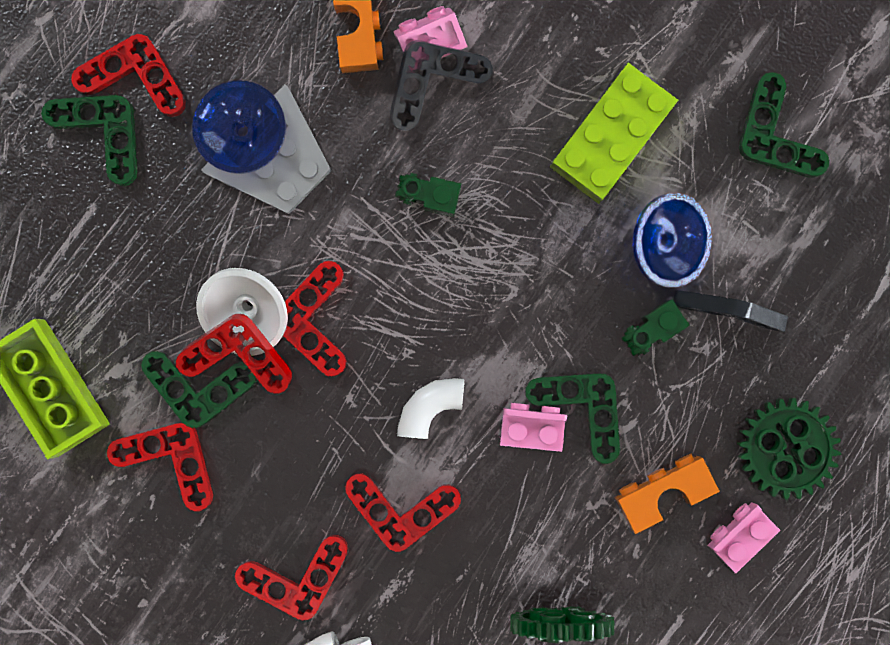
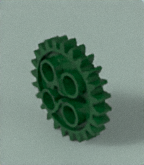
M778 398L776 400V408L770 402H765V413L755 409L754 413L757 419H745L750 429L739 431L742 435L746 436V441L737 442L738 446L745 448L744 453L737 455L738 458L748 462L741 468L742 471L753 472L748 480L750 482L760 480L758 489L761 491L770 486L769 495L773 497L780 490L781 497L788 500L791 491L795 498L801 499L802 490L808 495H813L812 485L823 489L824 484L821 478L832 479L833 476L828 471V468L839 466L836 462L832 461V456L841 455L840 451L833 449V445L841 440L830 435L837 429L836 426L825 425L830 418L829 415L818 417L820 411L818 406H814L808 411L809 401L803 400L797 407L796 398H789L787 406L783 399ZM798 419L802 423V431L799 435L793 436L790 432V425L794 420ZM777 423L781 425L783 437L776 429ZM770 432L774 436V444L770 449H764L761 443L762 437ZM786 442L794 444V447L790 449L792 456L783 452L787 448ZM808 448H813L816 454L815 460L811 464H806L803 458L804 452ZM794 459L802 469L801 474L797 473ZM780 461H785L788 471L786 475L779 478L775 473V467Z
M582 607L531 608L523 610V612L511 614L510 632L518 634V636H527V638H538L542 642L549 643L568 642L571 640L594 641L614 635V617L605 613H596V611H585Z

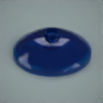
M229 81L211 89L199 102L192 121L193 139L200 154L215 168L232 174L251 173L269 164L279 153L285 140L286 119L280 103L266 88L250 81ZM241 127L248 128V133L245 136L238 135V130Z
M679 193L663 194L650 201L640 213L633 232V252L639 269L651 282L664 287L683 286L700 274L710 255L712 245L710 222L702 206L693 198Z

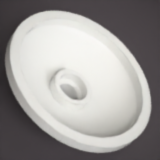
M243 268L224 269L213 274L203 284L198 293L196 302L197 315L205 333L234 314L247 315L273 347L285 333L288 314L284 299L278 289L259 273ZM246 300L249 301L253 306H249L246 303ZM234 326L232 330L235 333H242L244 328L242 326ZM250 337L248 341L245 340L243 345L246 346L253 338ZM211 339L215 344L222 348V344L220 341H218L217 339ZM259 347L250 348L251 356L265 353Z

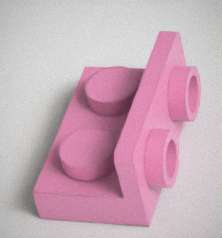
M444 6L427 12V17L418 21L415 18L406 20L399 24V29L394 31V35L403 53L406 46L415 40L459 50L468 47L455 13L450 8L445 9ZM419 47L418 51H412L411 57L415 58L416 62L414 68L408 66L411 71L418 69L419 60L426 58V54L422 52V47ZM447 53V54L443 55L442 58H443V57H446V56H448V55H450V54H452V53Z
M511 403L510 409L503 408L500 445L562 452L567 415L560 414V408L542 406L541 412L529 411L528 404Z
M753 502L749 505L745 503L740 506L733 514L735 519L727 527L724 525L720 526L711 535L712 541L708 544L735 574L780 531L762 512V509Z

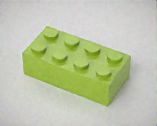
M627 63L554 159L550 168L600 204L677 103L678 99L630 63Z
M33 319L0 340V384L47 460L61 456L110 425L46 320Z

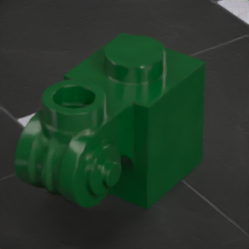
M414 173L399 176L398 181L400 183L397 185L398 190L395 193V197L402 201L403 204L411 205V202L416 203L418 201L424 203V211L454 218L461 191V183L432 176L429 182L421 180Z
M671 299L643 316L641 319L644 324L640 327L639 325L628 327L621 339L627 344V348H630L632 356L636 354L638 356L641 354L645 355L650 351L649 348L654 342L657 341L658 344L664 343L690 325Z

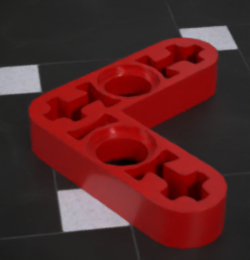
M142 34L130 36L80 65L72 74L71 81L76 90L84 95H93L136 71L157 108L168 117L179 116L186 107L185 97L156 47L147 36ZM137 43H141L143 46L147 45L144 48V52L152 61L145 63L138 53L133 54L137 50L135 46ZM112 57H118L122 62L120 70L115 73H110L106 70V62ZM96 66H99L100 71L106 76L103 80L99 75L93 77L90 80L92 84L90 87L84 84L80 85L84 81L82 77L84 74L87 73L91 77L99 73L95 69ZM153 68H160L164 73L162 81L157 84L150 83L147 78L149 71ZM166 88L173 98L178 97L175 101L176 107L174 109H171L169 106H163L167 103V100L160 90Z
M325 261L318 265L285 301L288 315L295 309L290 307L293 301L298 308L306 311V314L302 317L300 313H297L292 319L295 323L292 328L287 326L283 335L327 376L341 374L346 368V357L308 319L343 282V270L339 264L333 261ZM325 268L328 270L336 268L337 271L334 275L337 277V280L334 283L328 280L322 286L327 289V292L323 295L318 287L311 284V281L315 278L320 283L325 277L322 273ZM305 289H312L317 294L316 303L309 307L302 305L300 302V294ZM309 332L316 334L319 340L317 347L313 350H306L301 344L303 335ZM325 343L329 346V349H326L325 352L331 357L338 355L340 358L337 362L340 367L337 370L334 368L327 370L325 368L327 361L322 356H319L318 360L313 358V355L322 350Z
M244 314L230 316L187 345L176 359V367L179 372L185 376L194 377L235 351L262 386L271 393L284 392L292 379V372L289 366L254 322ZM234 326H242L244 331L242 333H235L232 329ZM252 337L253 339L250 340L246 346H244L243 342L245 340L248 341L249 338ZM217 339L220 341L222 351L214 352L209 349L207 340ZM250 348H261L265 352L266 358L263 360L254 359L250 354ZM199 352L202 354L196 364H188L186 362L187 358L192 359ZM271 361V367L269 368V366H267V368L263 370L262 368H264ZM273 374L275 376L280 374L283 378L281 381H273L271 377Z
M177 423L117 439L108 446L107 457L109 462L117 467H125L171 454L185 506L193 511H201L211 504L213 491L195 428H191L184 423ZM179 428H182L183 432H189L190 438L186 439V445H183L181 441L169 443L172 449L167 450L168 442L163 434L164 431H167V437L178 435ZM149 436H156L161 443L159 451L153 454L149 453L144 447V442ZM137 439V449L142 456L141 458H138V452L127 454L125 456L126 461H123L122 457H116L115 451L120 449L119 444H122L123 448H130L136 446L133 440ZM186 458H193L197 461L199 468L195 475H187L183 472L182 463ZM202 477L203 482L196 483L198 491L200 493L205 492L206 498L201 500L202 505H198L197 501H191L190 496L195 493L193 484L187 487L185 481H193Z
M357 473L350 477L345 486L346 493L383 543L395 552L407 549L452 514L461 502L458 489L453 485L444 484L400 516L368 475ZM356 479L360 483L364 480L367 482L368 485L365 491L369 496L373 492L378 495L365 508L360 503L366 500L360 492L356 495L352 492L355 487L353 481ZM442 491H445L447 494L453 492L455 494L452 498L454 504L452 506L444 504L438 508L443 514L437 517L434 509L427 502L432 499L435 505L441 500L440 493ZM380 503L386 506L388 515L384 520L376 521L371 517L370 508L374 504ZM419 509H425L431 514V522L426 526H418L413 520L414 513ZM394 517L397 522L392 523L394 529L397 532L403 530L406 533L403 537L404 543L400 544L398 541L392 543L390 539L393 535L388 527L385 532H382L379 527L386 525Z
M338 535L326 537L318 548L300 584L255 561H247L241 564L236 570L235 581L242 590L300 620H309L317 613L346 558L348 544L344 538ZM334 542H338L340 544L339 550L342 551V554H335L330 562L331 565H336V568L333 570L329 565L317 560L321 557L325 561L329 553L326 544L332 545ZM250 568L256 570L254 576L258 579L263 580L265 574L270 577L264 584L262 592L257 589L261 583L252 580L249 584L244 581L246 576L242 574V571L247 572ZM323 569L328 575L327 583L323 586H317L312 583L311 572L313 570ZM280 582L285 586L286 594L283 598L275 599L270 595L269 586L271 583ZM306 585L311 591L321 593V596L318 597L314 593L309 603L313 610L307 609L303 613L299 611L300 605L297 603V600L303 601L309 591L303 589V586Z

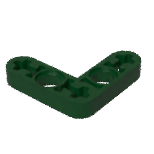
M770 72L765 74L758 80L755 86L739 144L740 154L748 161L804 177L815 178L827 171L830 161L828 155L823 150L773 136L786 91V82L778 73ZM770 80L774 81V87L778 88V91H774L771 94L769 102H758V99L763 101L767 96L768 89L763 87V84H767ZM765 109L770 113L771 119L769 124L760 125L755 121L754 115L756 110ZM756 139L758 140L757 145L763 148H767L770 146V143H773L769 151V159L765 158L768 153L767 151L758 150L755 154H752L751 147L747 146V143H751ZM783 146L790 149L792 159L789 163H782L777 159L776 151L779 147ZM800 151L803 152L800 157L802 159L809 160L816 156V162L820 163L821 167H817L812 171L810 170L811 164L806 162H800L798 167H796L795 164L799 159Z
M118 95L49 100L44 104L41 112L42 119L46 124L55 129L104 127L106 172L108 178L119 186H127L134 182L137 177L134 109L126 98ZM101 103H104L103 107L107 110L116 109L117 103H120L122 107L126 108V112H121L120 118H117L111 112L104 113L106 119L102 120L103 109ZM92 104L96 109L94 118L88 121L82 120L80 116L81 108L84 105ZM56 107H58L63 112H72L75 121L72 122V117L69 115L59 116V121L56 122L54 118L50 117V114L54 113ZM117 133H125L128 136V144L123 149H115L112 144V139ZM113 154L121 156L129 154V158L122 157L123 166L129 169V173L124 174V179L115 174V170L120 169V159L117 157L113 158Z
M153 351L146 354L142 361L144 374L182 423L191 428L205 425L252 388L258 380L251 372L248 375L249 383L240 381L234 386L239 389L235 394L232 386L224 381V379L229 377V380L233 381L239 376L237 371L239 368L243 370L249 369L244 362H238L200 392H197L187 378L179 372L176 364L166 353ZM152 358L156 360L163 359L164 363H162L161 368L166 374H169L171 370L174 372V375L166 378L162 384L158 380L164 378V376L159 371H151L150 369L153 365ZM174 380L180 381L184 386V393L179 398H173L168 393V386ZM218 385L226 388L228 392L226 401L221 404L215 403L211 398L212 389ZM190 394L194 399L188 401L193 408L200 407L202 409V412L199 414L200 421L197 419L189 420L188 416L191 412L188 407L183 405L180 409L177 405L187 400Z
M606 374L542 377L532 379L527 383L525 396L533 405L587 403L592 456L595 460L605 464L612 463L617 459L620 452L616 389L614 381L610 376ZM602 378L603 383L609 385V390L603 392V397L605 401L610 399L611 405L600 404L593 407L592 401H599V393L592 390V385H596L598 379ZM569 380L578 385V393L571 399L565 398L561 393L562 384ZM557 381L555 392L558 400L552 401L553 394L542 395V400L537 401L536 396L530 395V389H535L536 383H541L542 388H552L550 382ZM605 409L611 414V422L607 427L596 425L594 415L597 411ZM613 430L612 437L606 435L607 444L613 446V451L608 452L607 458H603L602 453H597V447L602 446V436L595 438V431L605 433Z

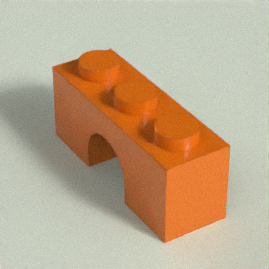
M333 0L336 13L350 12L360 19V24L355 32L349 35L337 36L341 72L351 73L379 70L378 60H383L382 42H376L375 30H380L379 12L372 10V1Z
M692 454L686 455L675 461L676 467L665 471L664 468L658 469L647 475L648 481L640 485L633 482L619 490L621 494L616 496L615 499L633 533L637 534L663 521L658 510V499L668 489H678L686 503L691 506L720 492L702 457L696 456L693 458Z

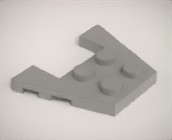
M284 84L266 105L288 126L285 131L244 172L221 150L201 171L226 185L290 214L332 170L290 89Z

